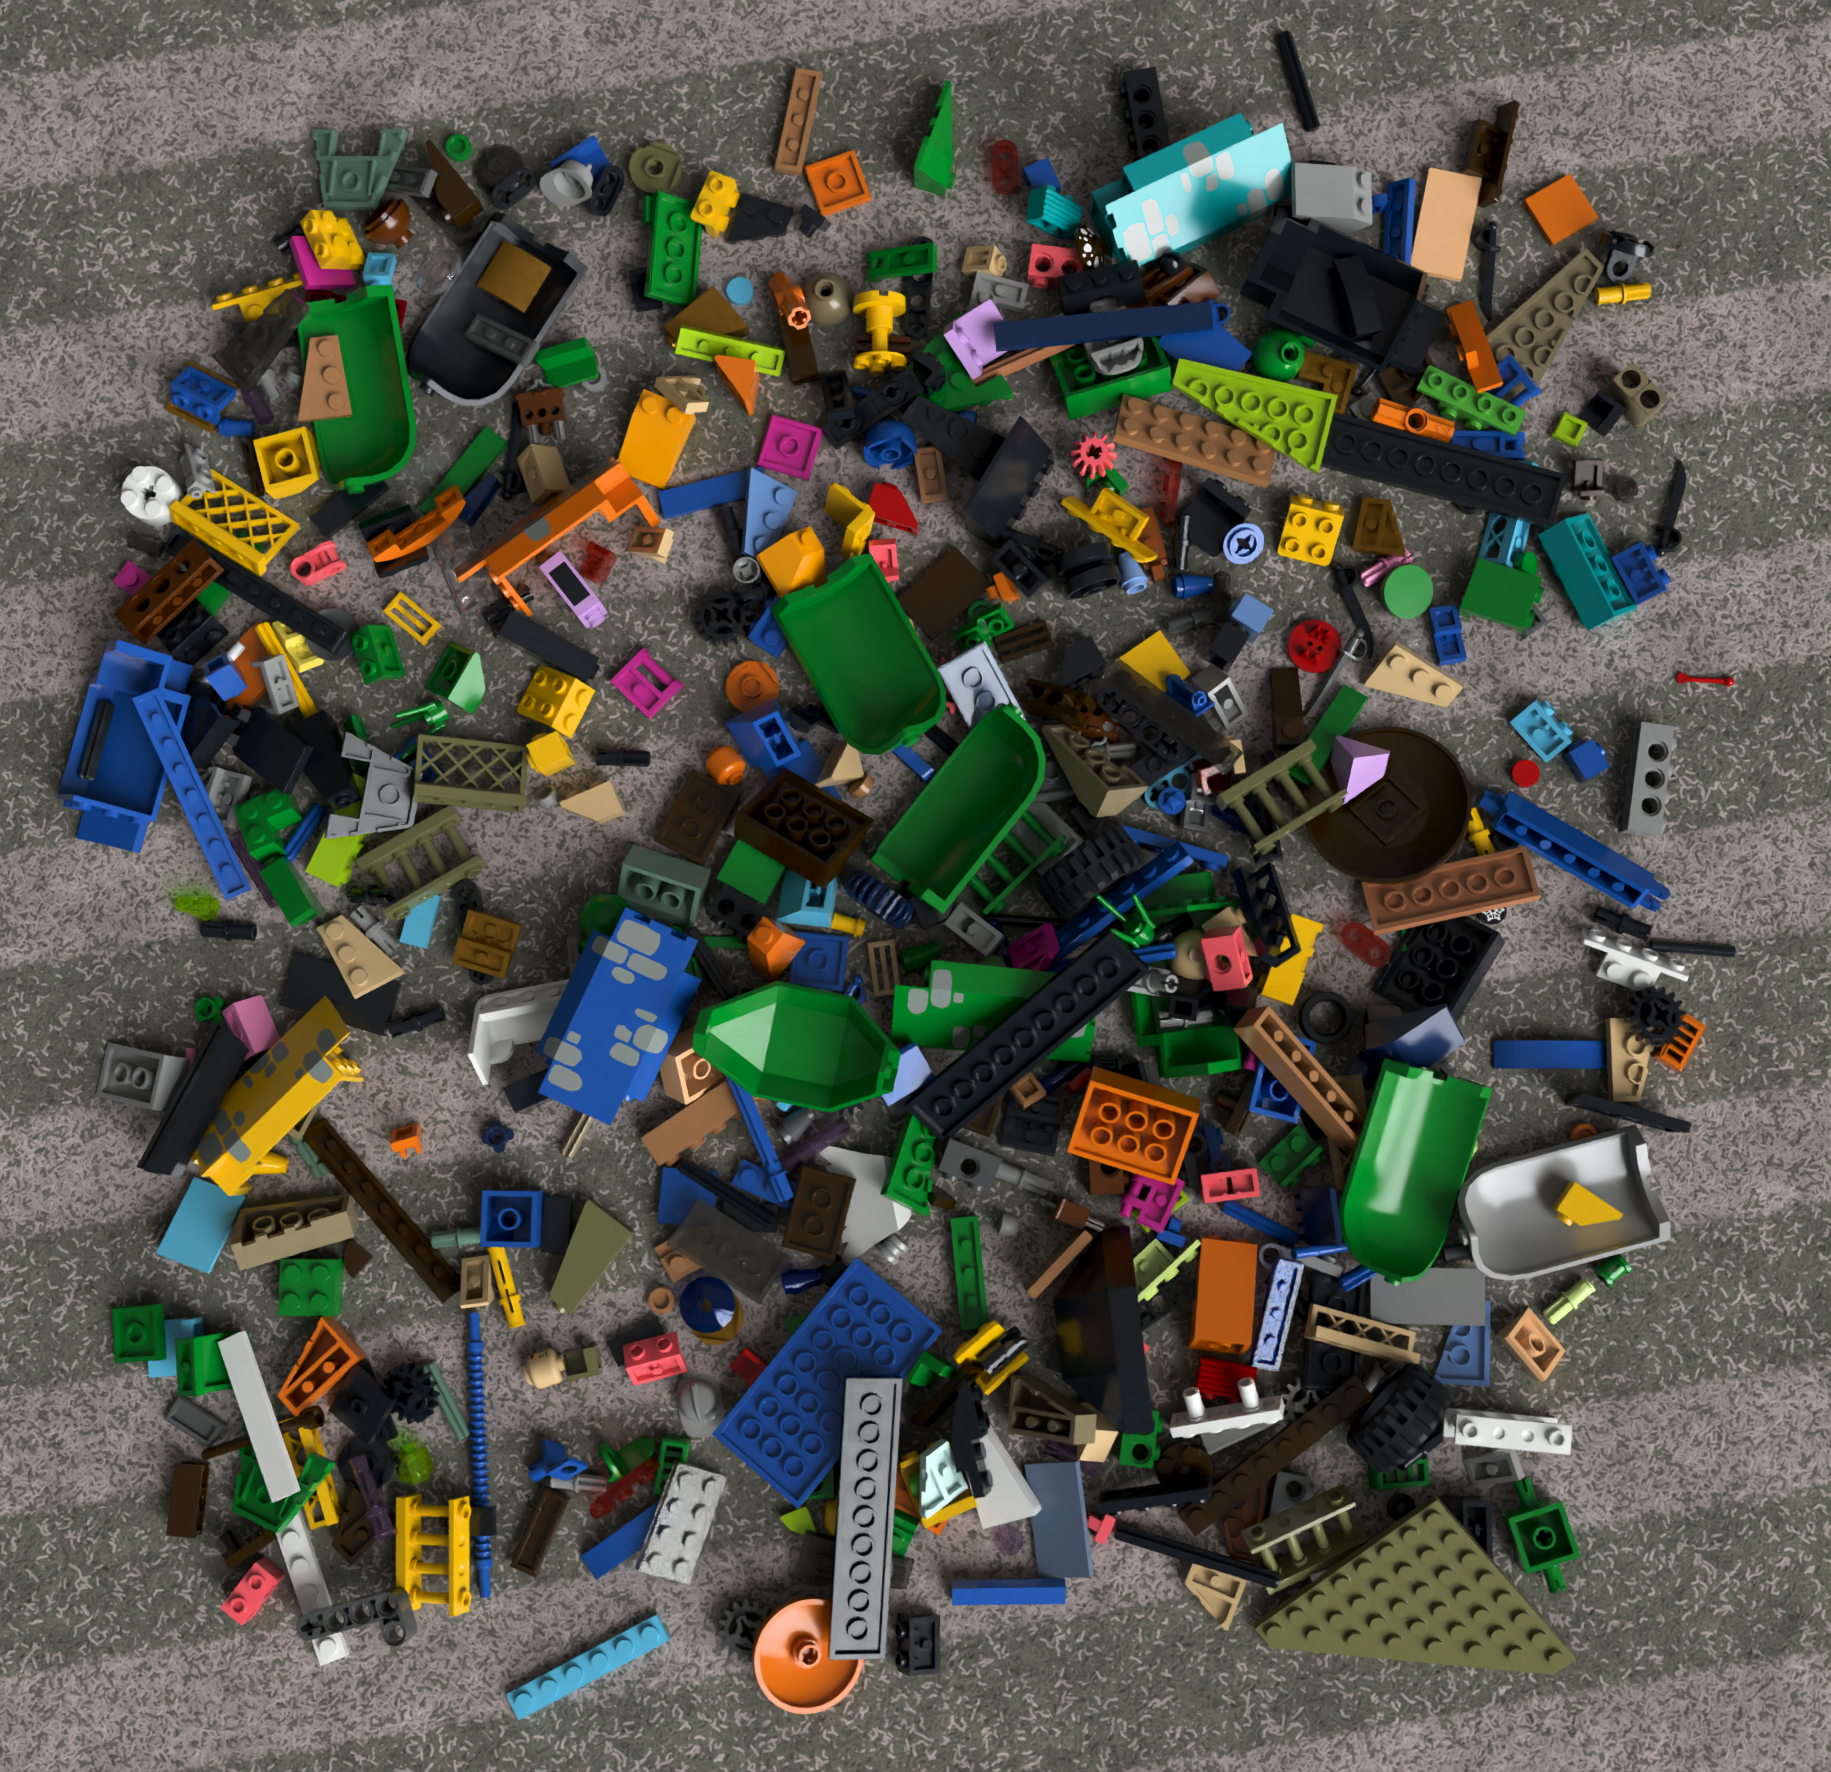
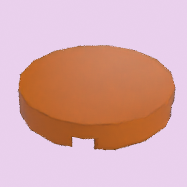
M752 660L744 661L736 665L728 674L726 695L731 705L738 711L744 713L774 697L777 700L779 680L774 670L766 663Z

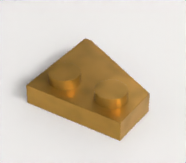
M1363 497L1353 544L1354 552L1406 558L1407 553L1390 500Z

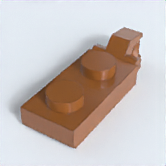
M1154 507L1139 509L1150 518L1137 540L1158 554L1155 560L1140 563V566H1142L1143 571L1150 569L1153 583L1164 581L1165 575L1162 566L1167 565V555Z

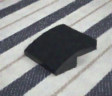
M1010 1093L1000 1146L1054 1157L1065 1098L1045 1095L1030 1106L1022 1109Z

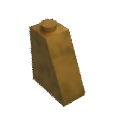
M714 286L709 288L664 326L667 334L665 339L673 349H675L680 324L738 338H743L750 334L748 325Z

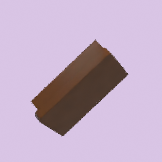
M1193 263L1190 266L1193 271L1191 276L1155 300L1160 306L1187 304L1191 301L1194 303L1205 302L1207 299L1214 301L1220 295V292L1209 270Z

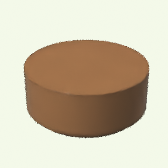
M864 772L865 777L852 782L848 788V793L855 799L864 797L874 784V778L867 772Z
M658 1286L649 1293L647 1299L648 1306L656 1314H666L676 1304L675 1293L667 1286Z

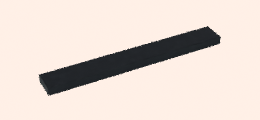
M176 527L161 548L163 551L174 557L194 539L224 569L214 580L215 583L334 656L338 654L350 636L348 631Z

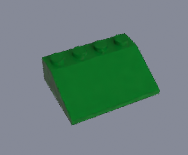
M1142 337L1143 353L1139 365L1129 371L1114 375H1103L1096 372L1089 363L1082 343L1048 357L1060 399L1069 421L1120 405L1123 394L1144 399L1171 391L1170 365L1157 337Z

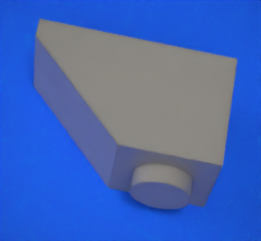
M1210 664L1191 679L1196 690L1203 691L1206 697L1215 702V705L1209 709L1226 730H1229L1248 715L1230 677L1214 664Z

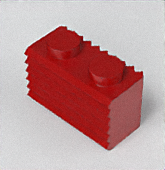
M1199 1355L1194 1387L1199 1389L1201 1398L1216 1400L1217 1395L1228 1397L1227 1402L1239 1403L1242 1402V1398L1237 1386L1238 1381L1251 1377L1255 1383L1257 1367L1255 1365Z

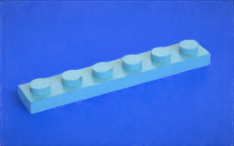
M656 1613L509 1691L506 1696L519 1721L669 1641L670 1636L659 1614Z

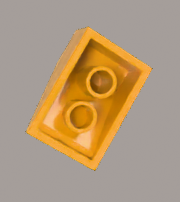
M643 389L632 414L618 461L622 463L629 476L665 490L696 421L695 413L691 415L685 414L672 401Z

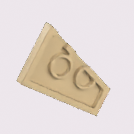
M1395 640L1364 679L1363 686L1447 708L1463 689V682Z
M343 915L317 927L355 999L405 974L394 961Z
M1625 1018L1605 1019L1608 1099L1614 1102H1640L1648 1073L1647 1064L1649 1056L1654 1051L1655 1044L1647 1047L1645 1046V1039L1636 1041L1637 1033L1628 1032L1632 1025L1631 1023L1624 1022Z

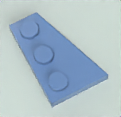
M750 467L747 469L748 490L745 495L746 516L743 521L741 554L751 557L758 562L756 556L778 541L798 492Z
M1485 1300L1486 1326L1452 1325L1434 1375L1440 1383L1490 1386V1300Z

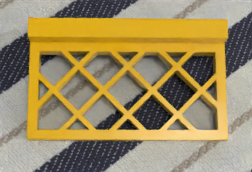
M210 469L213 480L220 483L223 490L216 491L215 494L205 491L200 498H193L187 494L180 502L175 500L169 506L172 522L258 577H261L267 571L266 565L298 531L299 524L218 472ZM239 495L244 499L245 504L228 506L227 497ZM224 497L225 507L209 508L208 499ZM204 499L206 509L193 510L188 505L194 500ZM261 509L266 512L267 518L250 520V510ZM246 511L247 521L231 522L230 513ZM227 514L228 523L215 524L211 521L210 515ZM283 523L289 527L284 533L272 534V524ZM268 525L269 535L253 536L252 527ZM249 527L250 537L237 538L233 535L232 529ZM271 541V548L265 554L255 549L254 543Z

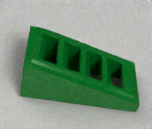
M666 1433L663 1435L653 1494L681 1498L691 1444L690 1437ZM668 1445L681 1447L683 1451L668 1449L667 1447ZM666 1456L681 1458V1463L665 1460ZM664 1468L679 1470V1474L666 1473L663 1470ZM664 1479L678 1483L677 1486L661 1484V1481Z
M1428 1458L1424 1460L1419 1459L1414 1463L1417 1464L1418 1480H1414L1413 1465L1406 1470L1407 1481H1403V1472L1398 1468L1394 1470L1395 1481H1391V1471L1382 1475V1473L1377 1472L1368 1464L1369 1488L1387 1490L1430 1486Z

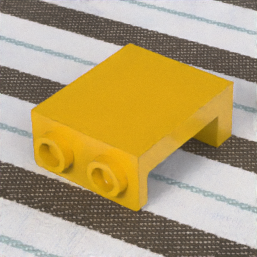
M915 1450L901 1456L903 1462L897 1466L923 1529L977 1506L973 1495L971 1496L967 1488L928 1519L921 1517L919 1513V1498L913 1496L909 1477L915 1475V1472L920 1470V1455Z

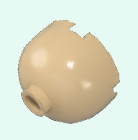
M1186 930L1173 938L1172 942L1176 946L1177 955L1175 958L1167 959V963L1175 975L1188 979L1208 980L1206 976L1205 956L1201 955L1199 947L1200 940L1206 933L1204 930Z

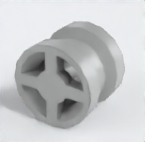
M894 1233L886 1237L883 1243H878L875 1246L894 1265L899 1262V1256L902 1253H907L910 1249Z

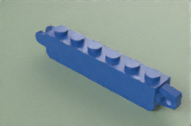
M1486 789L1480 797L1478 805L1487 810L1488 814L1493 817L1491 825L1495 830L1526 846L1531 851L1627 907L1636 908L1639 904L1652 912H1656L1661 907L1660 901L1656 897L1666 900L1671 895L1667 887L1654 880L1655 874L1514 792L1509 791L1507 795H1499Z

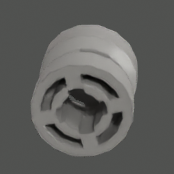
M742 557L733 565V574L739 586L748 588L754 582L761 580V570L755 559Z

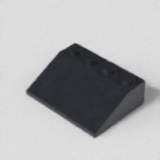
M1021 416L1015 422L962 508L971 535L998 550L1002 543L1006 544L1013 533L1011 528L1016 520L1020 521L1027 510V502L1030 498L1034 499L1041 487V484H1039L1044 475L1048 476L1055 464L1052 450Z
M1468 916L1408 928L1371 990L1392 1004L1400 1005V1009L1407 1013L1446 1003L1457 1023L1505 944V941L1500 932ZM1405 945L1409 947L1407 951H1402Z

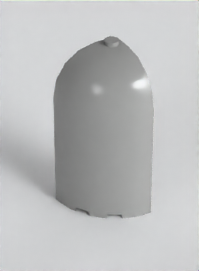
M1634 1124L1497 1161L1476 1170L1463 1183L1457 1202L1463 1227L1458 1229L1459 1238L1463 1246L1468 1244L1477 1269L1490 1278L1507 1281L1526 1279L1670 1240V1219L1660 1201L1657 1190L1651 1191L1647 1176L1652 1175L1648 1160L1646 1141ZM1572 1181L1577 1182L1621 1212L1623 1216L1621 1219L1583 1226L1572 1223L1569 1227L1556 1218L1558 1213L1551 1208L1568 1183Z

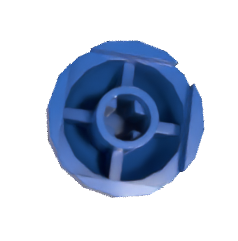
M894 419L879 421L869 428L864 437V459L868 465L876 469H880V465L893 464L891 469L904 468L915 460L914 453L917 454L915 435L910 427L901 421Z

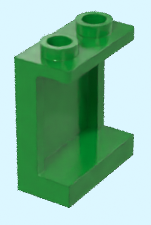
M1478 558L1462 600L1459 615L1470 618V615L1515 628L1517 633L1522 635L1525 627L1530 629L1535 617V613L1531 612L1534 602L1539 604L1545 588L1540 587L1542 578Z
M228 1331L175 1339L178 1397L206 1395L205 1393L233 1388L218 1342L241 1331Z

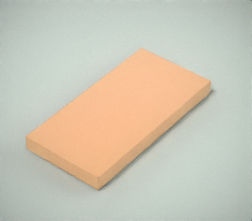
M1429 168L1412 246L1411 266L1428 273V276L1456 282L1461 281L1482 178Z

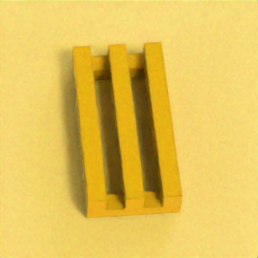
M401 591L383 610L387 616L423 646L442 627L441 624ZM402 599L431 623L432 626L428 629L399 605L398 602ZM395 607L425 632L423 637L392 613V609Z

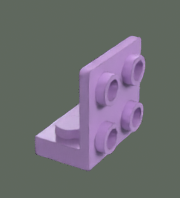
M988 298L950 322L944 329L945 338L973 380L982 375L984 365L1007 352H996L994 323L1006 321L991 298Z

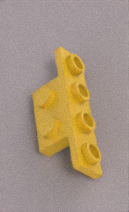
M296 272L293 274L294 278L285 281L283 277L267 281L268 286L258 288L257 284L242 288V293L232 295L231 292L217 295V300L211 305L212 309L217 310L239 304L245 322L276 321L293 317V309L298 304L292 288L303 285L300 274Z
M1109 488L1102 489L1092 508L1075 496L1062 499L1061 504L1067 508L1066 511L1070 515L1082 518L1088 523L1087 526L1091 530L1103 533L1109 537L1111 544L1129 551L1130 556L1140 563H1147L1156 559L1158 554L1137 540L1150 517Z

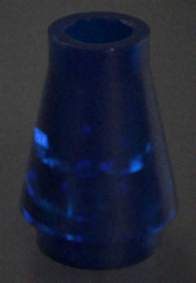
M820 1267L815 1269H787V1272L781 1273L785 1295L792 1294L794 1296L814 1286L823 1284Z

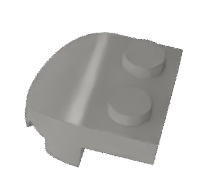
M1142 337L1082 343L1091 367L1103 375H1114L1129 371L1138 366L1142 359Z
M219 767L207 768L208 771L199 777L222 826L236 829L238 819L234 806L245 802L252 777Z

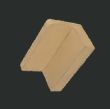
M530 444L517 458L532 504L541 505L551 493H561L570 486L556 447Z

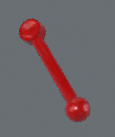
M1679 673L1676 676V681L1679 684H1684L1685 682L1720 683L1727 687L1734 684V679L1731 676H1726L1725 678L1687 676L1685 673Z

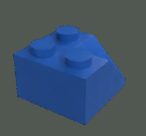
M482 1190L480 1247H541L544 1190Z

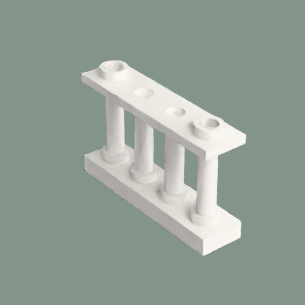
M1450 1407L1445 1410V1414L1442 1417L1441 1432L1444 1437H1454V1444L1571 1454L1572 1425L1557 1424L1558 1418Z

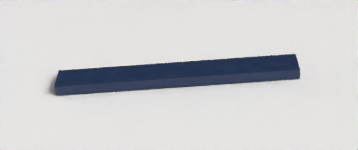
M1210 301L994 323L996 352L1213 330Z

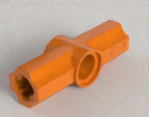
M782 272L773 274L768 285L779 316L784 315L789 326H794L797 330L805 328L811 319V315L805 303L800 285H794L790 276H786Z
M1380 397L1377 398L1370 413V421L1448 443L1455 430V422L1428 414L1422 409H1413ZM1411 414L1417 421L1414 429L1408 423V418Z

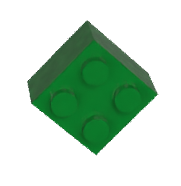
M288 1257L280 1259L278 1316H336L342 1314L344 1258Z

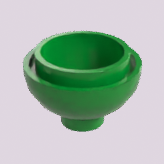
M1281 328L1268 330L1257 339L1254 345L1253 364L1262 378L1283 383L1287 382L1300 372L1305 357L1303 344L1299 337L1289 330ZM1285 349L1289 352L1288 359L1284 356Z

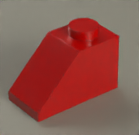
M882 482V485L875 483L868 505L875 512L873 522L917 535L919 531L918 522L901 490H897L898 487L888 482Z

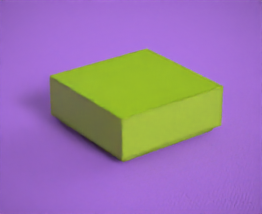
M1563 412L1551 438L1575 449L1588 423L1567 412Z

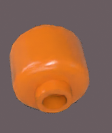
M719 745L707 754L706 771L719 785H736L743 779L746 763L734 748Z

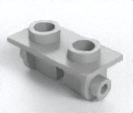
M185 443L186 453L182 454L179 461L183 475L187 478L185 480L187 493L193 498H200L206 490L215 494L213 475L210 471L207 455L201 449L194 448Z

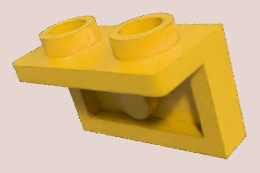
M710 171L690 215L691 220L705 225L707 235L716 239L720 231L724 232L728 226L729 217L727 215L730 208H735L739 201L740 193H738L735 179L715 171Z

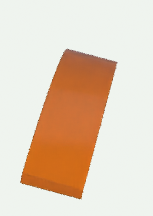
M457 484L434 498L437 508L398 534L394 535L390 529H387L366 543L375 562L405 556L422 548L442 534L458 517L466 503Z

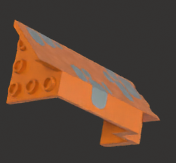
M611 456L454 568L457 579L462 582L485 566L490 577L499 586L517 611L523 609L527 616L530 617L533 613L506 577L509 573L597 510L610 523L629 508L635 506L652 529L661 522L622 463Z

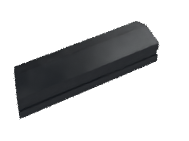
M216 1023L213 1024L136 1167L146 1172L170 1176H182L249 1051L245 1044L227 1027Z

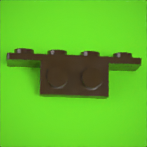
M1516 100L1498 108L1495 126L1481 119L1475 120L1472 123L1462 172L1470 176L1482 178V187L1478 200V206L1481 208L1497 203L1502 194L1504 174L1507 170V160L1513 143V132L1518 119L1520 102Z

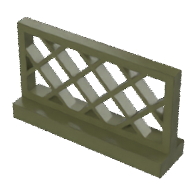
M418 734L412 802L522 813L526 804V754L528 753V748L522 745ZM423 742L434 743L441 752L430 760L423 752ZM455 746L463 747L469 754L460 762H457L448 752ZM482 749H488L496 756L487 765L476 755ZM509 752L522 753L521 763L515 768H512L503 758ZM443 755L454 765L444 774L434 764ZM422 758H423V759L425 760V762H426L423 766H422ZM470 758H473L482 768L472 777L461 766ZM498 761L509 771L499 780L489 770ZM429 766L439 776L433 783L420 782L421 772ZM456 769L467 780L460 786L452 785L446 778ZM484 772L494 782L488 789L480 788L474 781ZM512 775L519 782V792L508 791L502 785V782Z

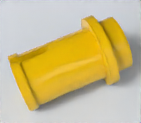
M835 912L830 929L853 934L854 938L856 936L862 937L866 921L861 920L862 917L860 916L857 919Z

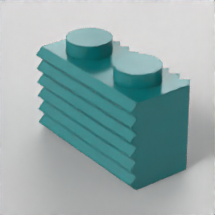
M1041 185L1040 188L1030 190L1026 223H1030V225L1060 240L1075 238V231L1081 225V215L1083 214L1081 211L1083 207L1075 203L1072 196L1057 193L1054 186Z

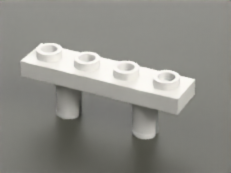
M1247 1377L1239 1380L1237 1384L1242 1402L1204 1408L1199 1389L1197 1387L1187 1388L1183 1391V1398L1188 1411L1172 1414L1170 1424L1172 1438H1190L1200 1433H1218L1224 1429L1235 1427L1243 1429L1253 1424H1272L1278 1420H1283L1284 1402L1282 1395L1259 1399L1254 1379Z

